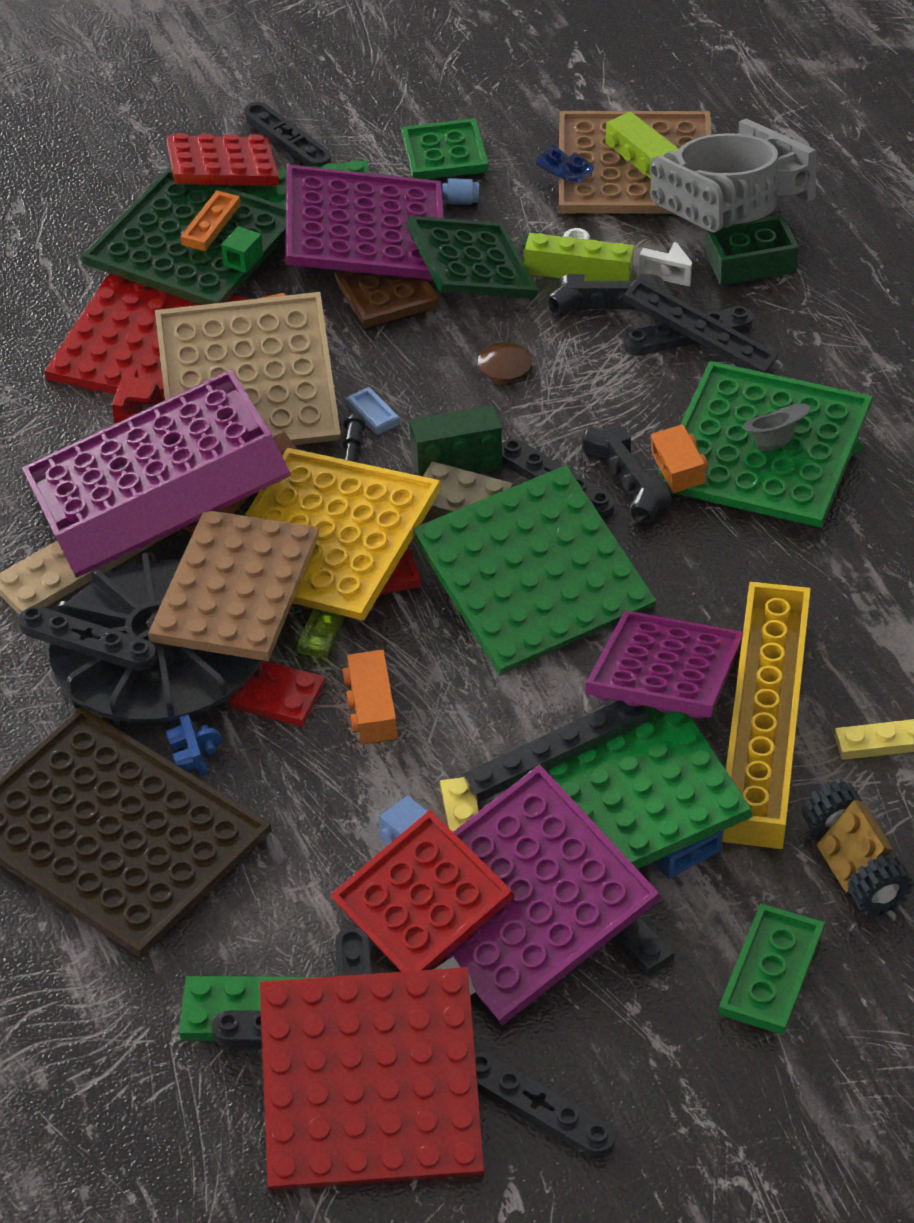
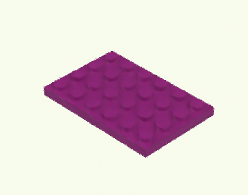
M625 610L586 681L585 694L593 695L598 700L614 699L624 701L630 706L646 705L656 707L657 710L662 712L677 711L687 713L693 718H711L741 648L743 632Z

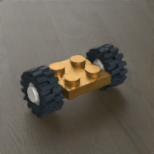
M834 781L830 782V787L826 785L821 786L820 792L815 790L811 793L813 798L805 800L806 805L802 806L801 810L803 811L802 816L813 834L821 839L817 843V847L845 893L851 894L862 913L864 912L865 915L872 913L875 916L879 915L881 910L883 913L889 912L888 908L891 906L895 909L899 906L897 902H904L907 899L905 894H911L912 892L911 887H914L911 876L899 858L896 856L893 858L890 855L894 849L852 784L849 782L846 784L845 781H840L837 784Z

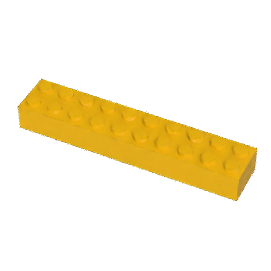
M749 582L726 771L750 806L753 817L723 830L722 842L783 849L811 588Z

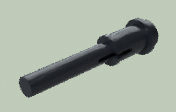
M351 414L344 420L345 437L343 446L346 448L344 460L355 462L357 450L361 447L362 432L366 428V423L361 415Z

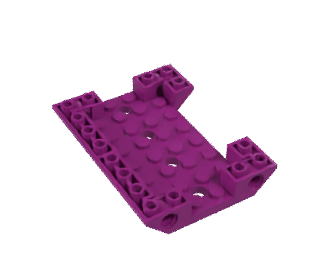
M232 370L22 467L25 477L76 578L198 521L204 512L224 509L291 476L271 432ZM120 466H125L122 469L116 470Z

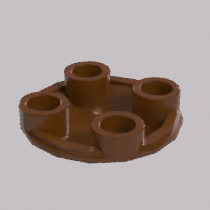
M497 343L488 346L480 353L478 367L482 373L493 378L495 384L506 385L510 380L531 373L532 356L527 349L520 345Z

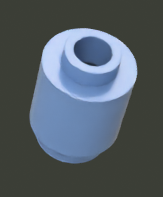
M448 178V183L442 184V199H447V204L472 205V203H478L479 182H473V179Z

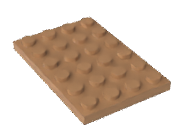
M217 511L202 513L148 632L149 642L269 661L319 538V527Z

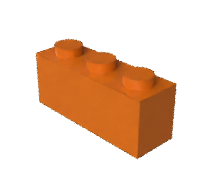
M384 650L347 655L348 667L342 668L345 686H351V690L346 691L348 708L355 709V714H350L352 732H359L360 744L398 739Z

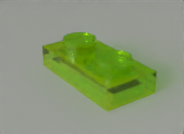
M313 608L297 644L298 653L327 659L345 616Z

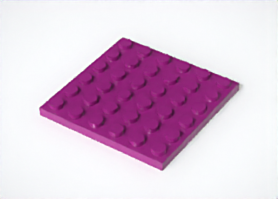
M287 164L286 265L314 267L323 270H343L351 273L363 272L375 275H392L402 278L411 277L434 281L406 226V222L409 216L443 218L441 181Z
M539 764L453 831L513 891L515 897L445 959L449 960L454 957L460 968L468 967L472 986L476 990L475 995L503 1026L662 898L652 884Z

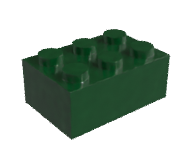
M783 215L733 224L727 228L722 227L721 230L714 233L706 230L705 254L720 285L797 272L799 246Z
M494 405L410 420L411 462L417 476L423 477L432 461L477 474L502 470V427Z

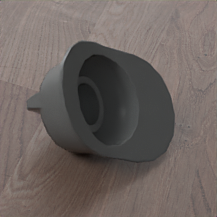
M794 404L781 408L767 415L746 421L743 424V429L747 432H752L759 451L779 449L786 446L795 435V423L808 415L810 406L807 404Z

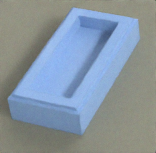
M370 387L346 397V405L355 414L363 417L366 425L376 436L400 425V417Z

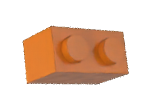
M683 424L651 434L652 455L672 493L705 483V471L708 470L706 457L703 453L699 454L694 435L688 434Z

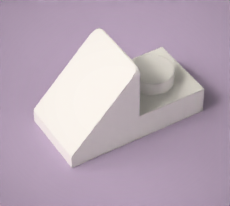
M674 242L669 253L643 248L639 255V274L657 275L664 281L690 286L692 262L676 242Z

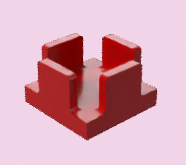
M126 367L112 402L114 424L142 412V403L157 405L163 402L161 382L153 379L139 378L137 368Z

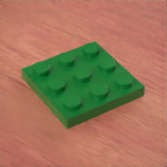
M476 118L401 127L412 178L428 180L489 172V163Z

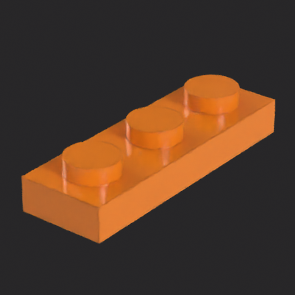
M216 190L181 235V245L206 251L241 205L240 196Z

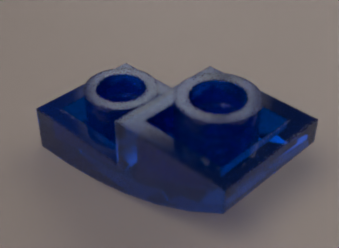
M552 145L538 156L536 165L545 171L573 182H579L595 168L593 164L578 153L574 152L568 156L555 145Z

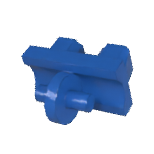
M189 714L181 716L180 721L182 725L166 731L173 751L185 746L189 747L173 753L175 763L185 771L197 768L200 776L208 774L209 771L202 751H206L207 754L215 753V748L222 741L220 732L214 728H209L207 725H203L197 733L192 726Z

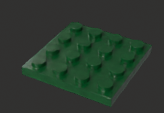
M421 216L408 217L406 226L439 292L494 297H536L538 288L503 223Z

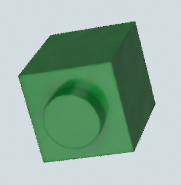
M240 226L221 244L223 265L247 273L263 256L261 234Z

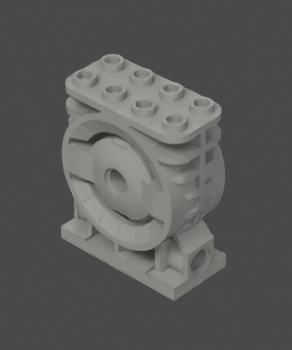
M746 118L739 121L738 134L723 133L702 136L685 143L677 152L671 151L666 153L664 157L657 156L653 158L650 165V196L660 207L714 233L721 230L722 227L727 228L733 224L751 222L767 216L776 208L778 196L795 195L807 202L815 199L817 150Z

